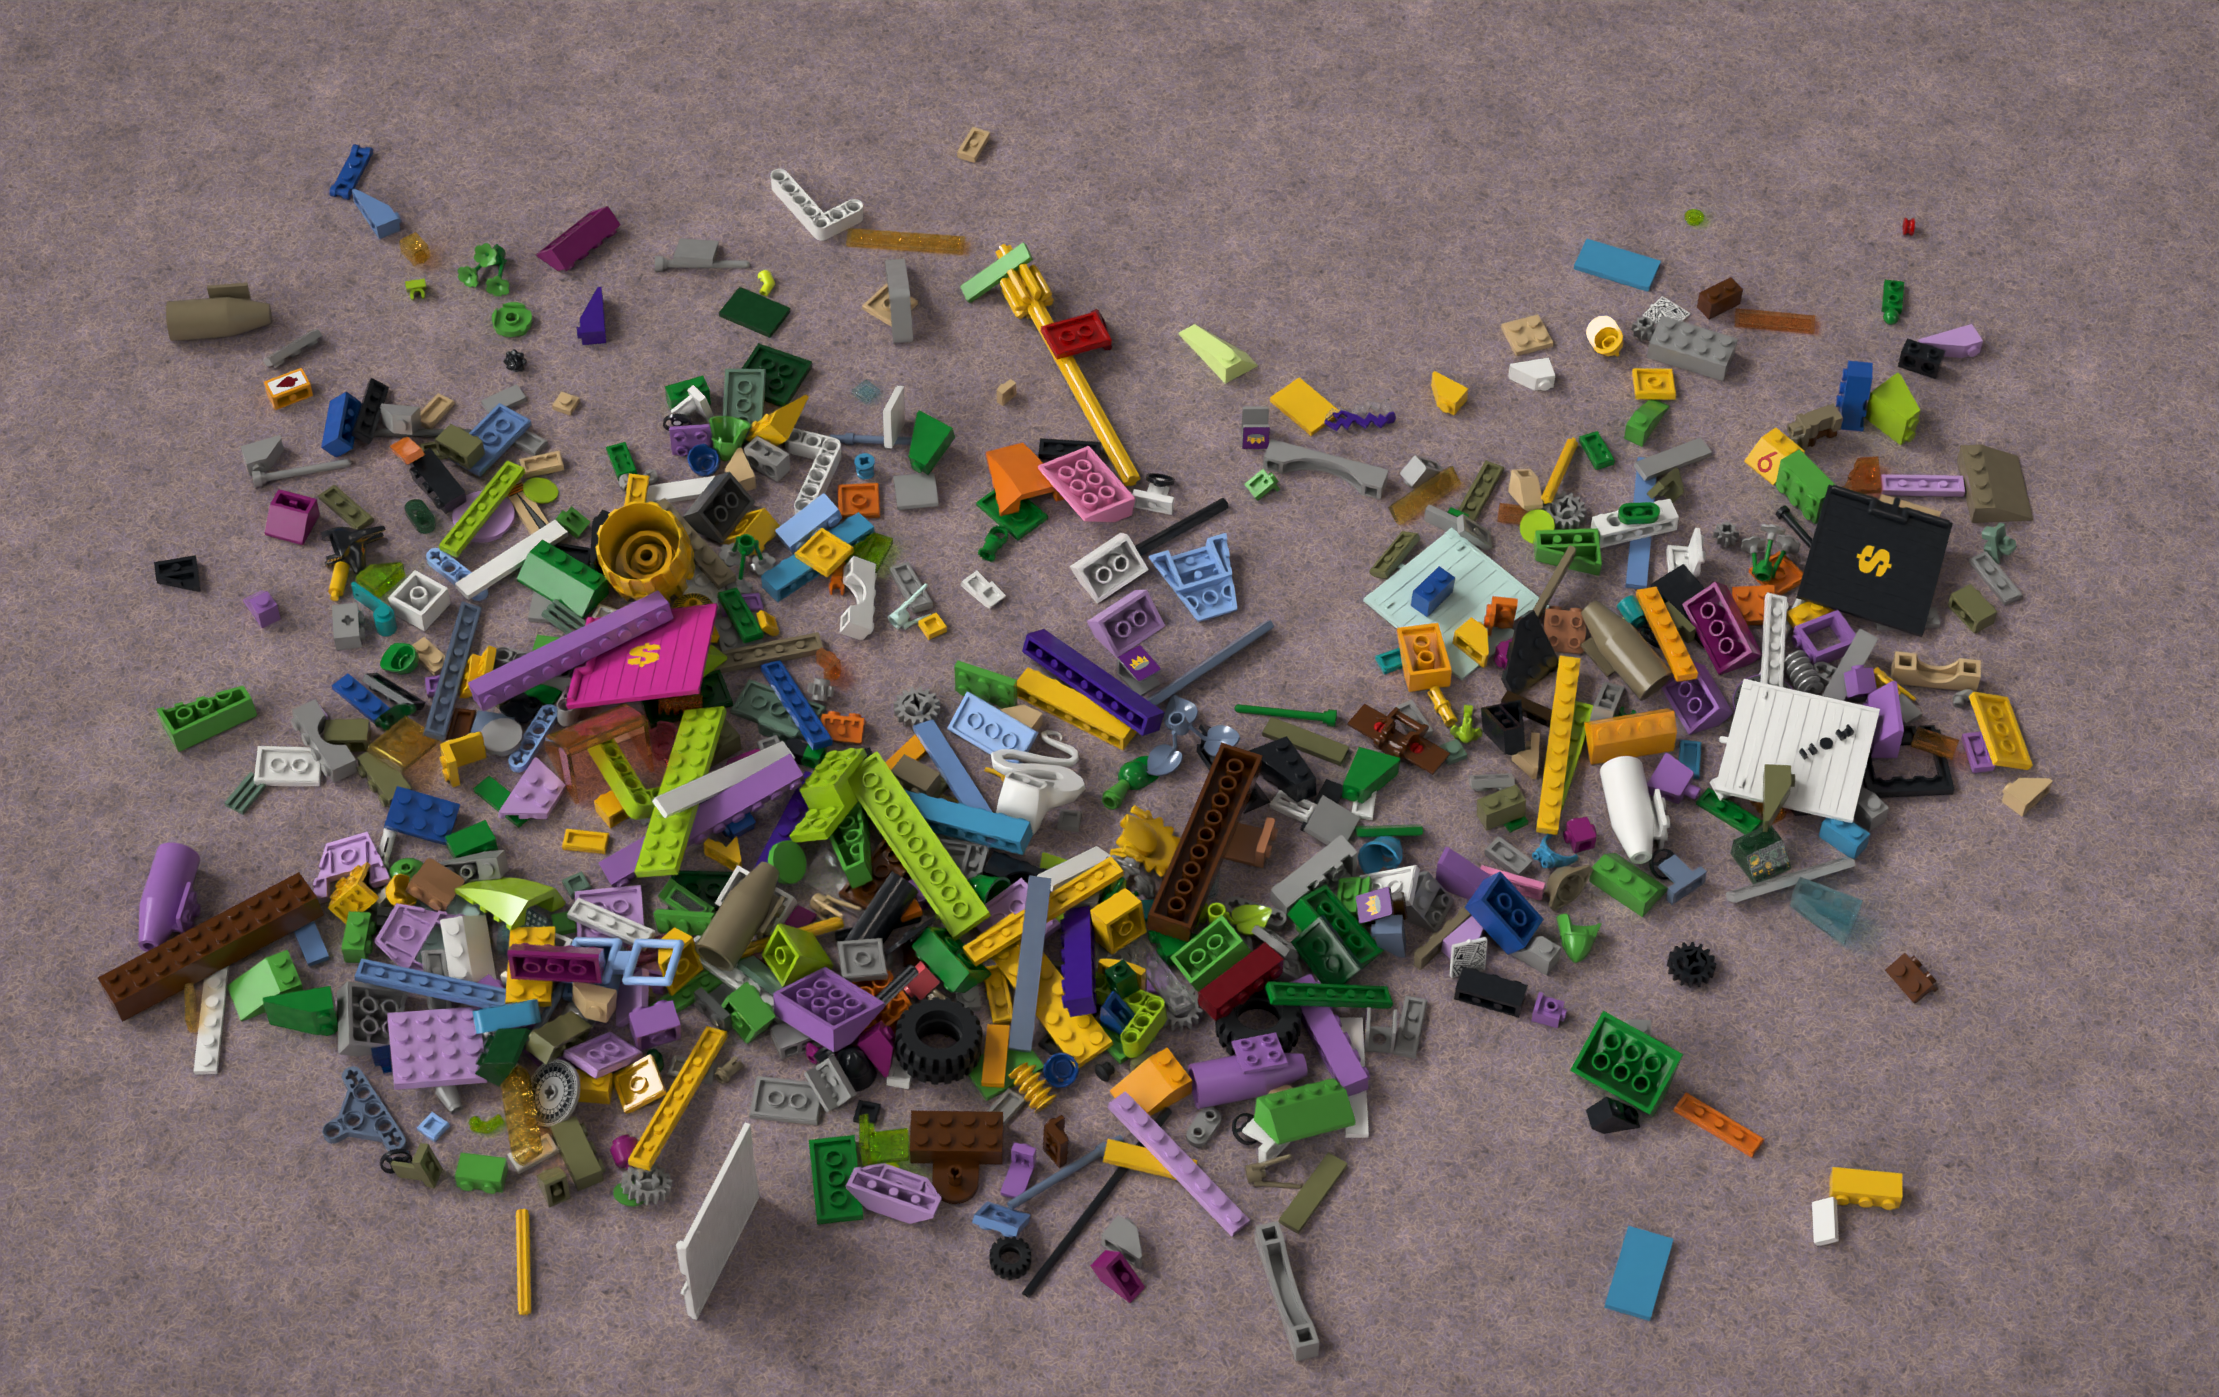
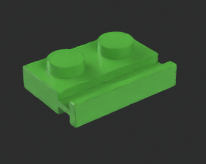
M1367 876L1366 879H1361V877L1339 878L1337 898L1354 917H1358L1356 896L1371 892V877Z

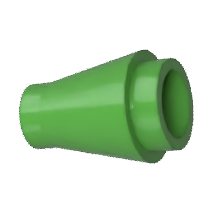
M1121 779L1114 786L1106 790L1102 797L1104 806L1111 810L1119 808L1127 791L1130 789L1129 783Z

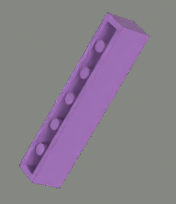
M1312 974L1289 982L1320 984L1319 981L1314 980ZM1300 1006L1302 1009L1301 1021L1331 1077L1346 1089L1348 1097L1368 1090L1369 1072L1366 1067L1361 1066L1359 1053L1356 1049L1353 1050L1351 1048L1350 1037L1347 1032L1343 1033L1340 1018L1337 1014L1333 1015L1331 1011L1333 1008Z

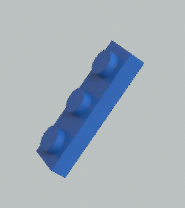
M348 673L332 685V689L374 724L379 715L390 709V707Z

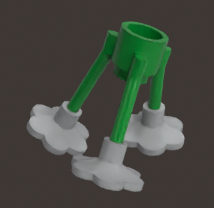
M1773 524L1761 525L1760 530L1768 533V544L1765 558L1758 564L1757 555L1758 552L1765 550L1766 540L1760 539L1758 536H1751L1750 538L1743 539L1741 550L1747 551L1752 556V574L1755 575L1757 580L1763 582L1770 581L1771 578L1774 579L1784 556L1788 553H1798L1801 546L1800 542L1795 540L1792 535L1788 534L1785 536V528ZM1778 534L1776 545L1781 548V553L1775 565L1772 566L1769 558L1772 543L1775 542L1776 535Z
M749 534L737 536L735 543L722 545L721 552L719 553V557L728 567L740 565L739 576L736 577L734 582L728 584L726 589L729 590L737 587L741 594H750L752 584L746 582L743 577L746 556L753 553L755 549L757 555L752 558L753 563L750 565V569L752 572H756L758 576L774 568L776 563L775 558L771 557L768 553L761 554L759 541Z

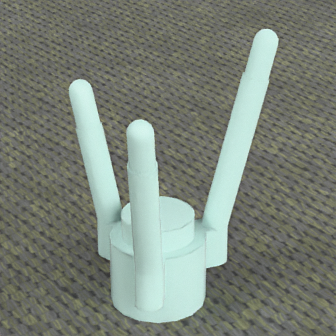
M925 583L909 600L905 601L888 616L889 622L896 629L902 627L906 630L910 626L917 624L919 620L931 615L928 614L908 622L910 615L906 610L928 587V584Z

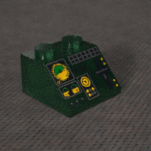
M1772 825L1768 832H1763V827L1733 840L1730 854L1752 884L1771 879L1791 869L1783 840Z

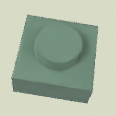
M1458 739L1439 745V747L1450 753V756L1445 760L1447 765L1467 759V753Z

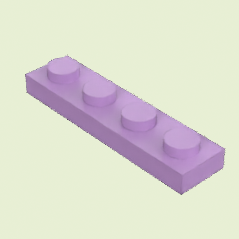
M1881 474L1880 476L1881 494L1887 496L1964 497L1965 494L1963 476Z

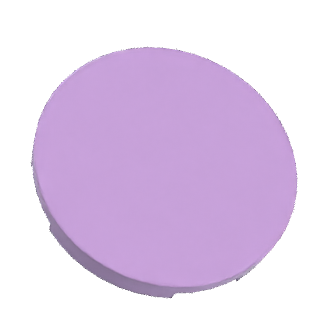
M482 491L466 495L467 502L453 510V525L458 522ZM507 497L471 540L472 542L484 543L497 540L513 526L515 521L514 507Z

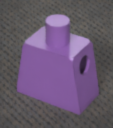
M1665 753L1647 783L1649 795L1654 796L1655 789H1659L1661 797L1676 804L1681 802L1684 795L1696 800L1701 788L1692 784L1694 772L1668 753Z

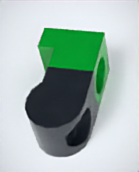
M791 738L785 742L794 755L795 762L799 765L815 769L827 754V747L812 750L809 744L803 743L798 738Z

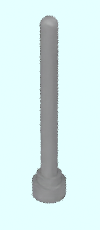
M655 256V272H663L667 268H748L750 266V262L747 260H714L713 265L709 266L673 263V260H667L663 256Z
M344 459L271 473L260 472V470L253 471L254 488L263 487V484H267V481L346 468L351 466V461Z

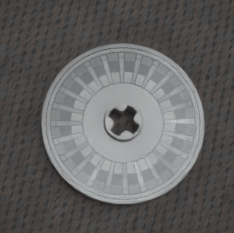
M556 1059L547 1065L545 1063L542 1064L531 1077L526 1092V1107L530 1118L536 1124L550 1128L552 1125L567 1120L574 1112L580 1096V1079L574 1066L567 1061Z

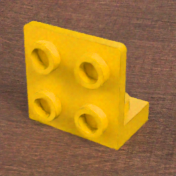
M368 862L362 866L357 865L347 878L342 877L336 883V890L330 896L331 901L328 909L345 924L347 923L349 912H364L378 900L379 896L363 882L370 867Z

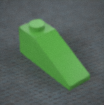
M1649 399L1634 412L1627 422L1624 439L1642 447L1668 410L1669 405L1658 400Z

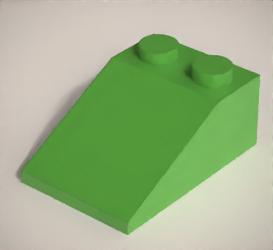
M288 950L266 957L227 985L241 1022L266 1013L263 997L303 991L302 983Z

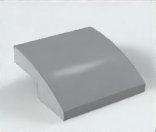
M934 472L929 475L921 473L893 476L897 510L939 506Z

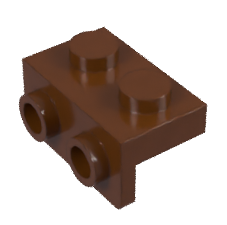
M1904 953L1885 971L1915 1004L1931 990L1936 992L1938 988L1934 985L1936 979L1928 971L1924 973L1920 969L1922 963L1914 955L1910 957Z

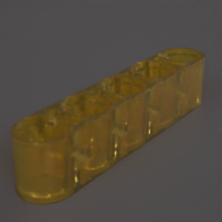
M517 1065L500 1087L511 1154L519 1165L525 1166L543 1152L530 1074L523 1066Z

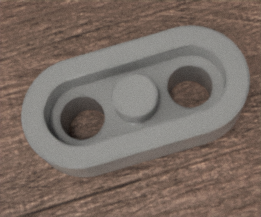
M1207 1107L1200 1111L1186 1132L1187 1142L1191 1146L1202 1147L1208 1143L1221 1124L1220 1112L1213 1107ZM1200 1132L1201 1135H1195L1194 1133Z

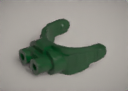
M397 704L379 715L375 721V726L387 731L394 724L416 712L417 708L414 704Z

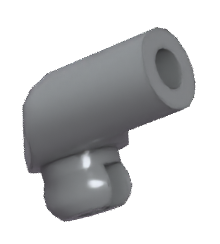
M1965 689L1955 693L1953 705L1961 708L1966 702L1970 701L1969 696L1975 691Z

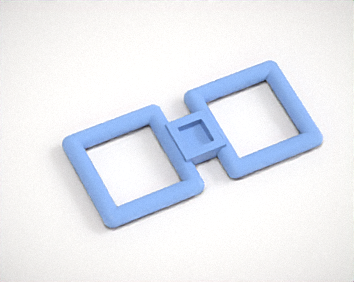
M575 937L571 946L612 947L603 973L602 984H609L612 974L623 975L622 983L624 985L670 986L684 947L682 940L636 939L631 951H620L623 943L620 938ZM641 948H673L665 977L633 976Z

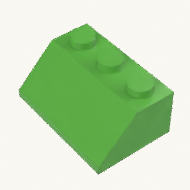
M1617 853L1604 854L1592 867L1593 872L1589 878L1590 883L1641 917L1668 890L1666 886Z

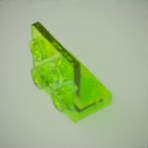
M859 1115V1147L863 1166L908 1161V1128L875 1132V1125L870 1123L869 1115Z

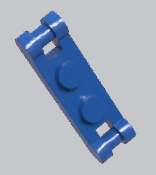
M357 144L352 145L348 159L334 185L330 187V196L337 197L338 195L342 196L343 199H350L352 190L355 189L373 155V148H362Z

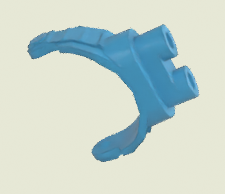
M1546 834L1540 843V847L1532 854L1533 859L1538 860L1543 868L1567 866L1573 864L1579 858L1576 854L1573 856H1562L1552 851L1546 843L1553 836L1552 834Z

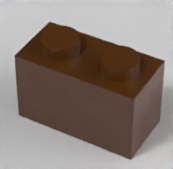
M1730 277L1700 292L1697 308L1710 320L1740 305L1743 289Z

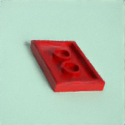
M1096 311L1041 326L1040 330L1057 360L1112 344V339Z

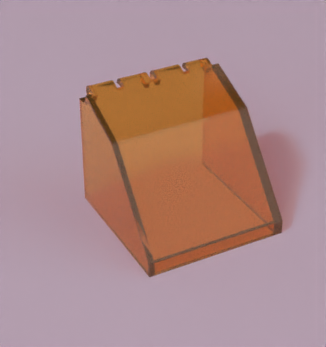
M624 703L546 735L544 747L562 782L566 785V789L575 804L579 803L571 756L620 735L629 734L650 773L654 772L648 722L643 714L628 704Z

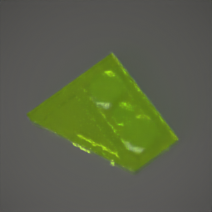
M873 532L864 541L854 545V553L844 562L847 564L855 556L875 563V573H877L893 545V538Z

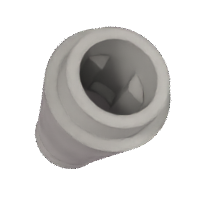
M456 1085L435 1087L436 1096L451 1114L463 1109Z

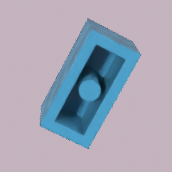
M1826 818L1821 824L1819 837L1855 860L1867 848L1870 833L1854 822L1848 823Z

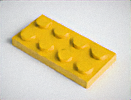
M1972 692L1969 699L1993 765L2029 770L2033 764L2009 698Z
M553 926L518 927L510 931L509 948L512 944L522 943L555 946L556 928ZM508 962L505 1004L538 999L539 1007H552L553 981L511 979Z

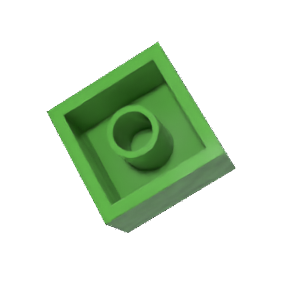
M748 982L727 996L721 1005L731 1014L732 1027L746 1044L768 1029L776 1017L772 1006L767 1002L765 1003L761 999L757 988Z

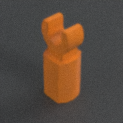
M845 562L831 574V583L829 584L830 595H833L834 589H840L841 595L845 593V586L843 584Z

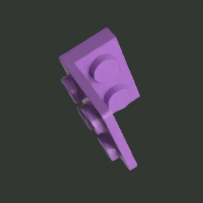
M710 424L669 427L672 455L685 456L689 454V451L695 445L707 444L713 448Z

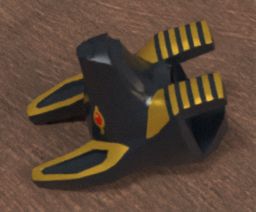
M377 526L362 530L350 527H335L322 531L320 533L322 541H331L335 553L326 556L325 566L332 567L335 566V563L346 560L354 574H367V544L383 538L382 532L385 531V527Z

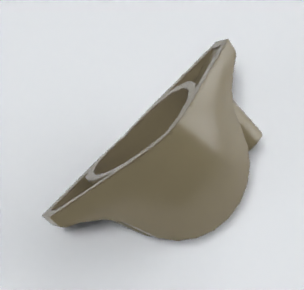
M1590 865L1580 867L1563 866L1550 875L1544 895L1550 898L1549 907L1553 911L1569 904L1579 896L1593 872Z

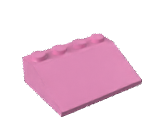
M1090 446L1038 465L1041 473L1083 521L1117 522L1132 516L1135 497Z

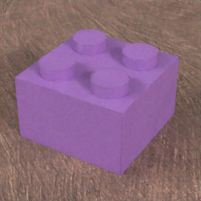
M661 1000L656 1002L654 1006L648 1008L638 1007L629 1013V1028L635 1047L638 1050L642 1051L681 1039V1025L673 1000L668 1002L667 1000Z

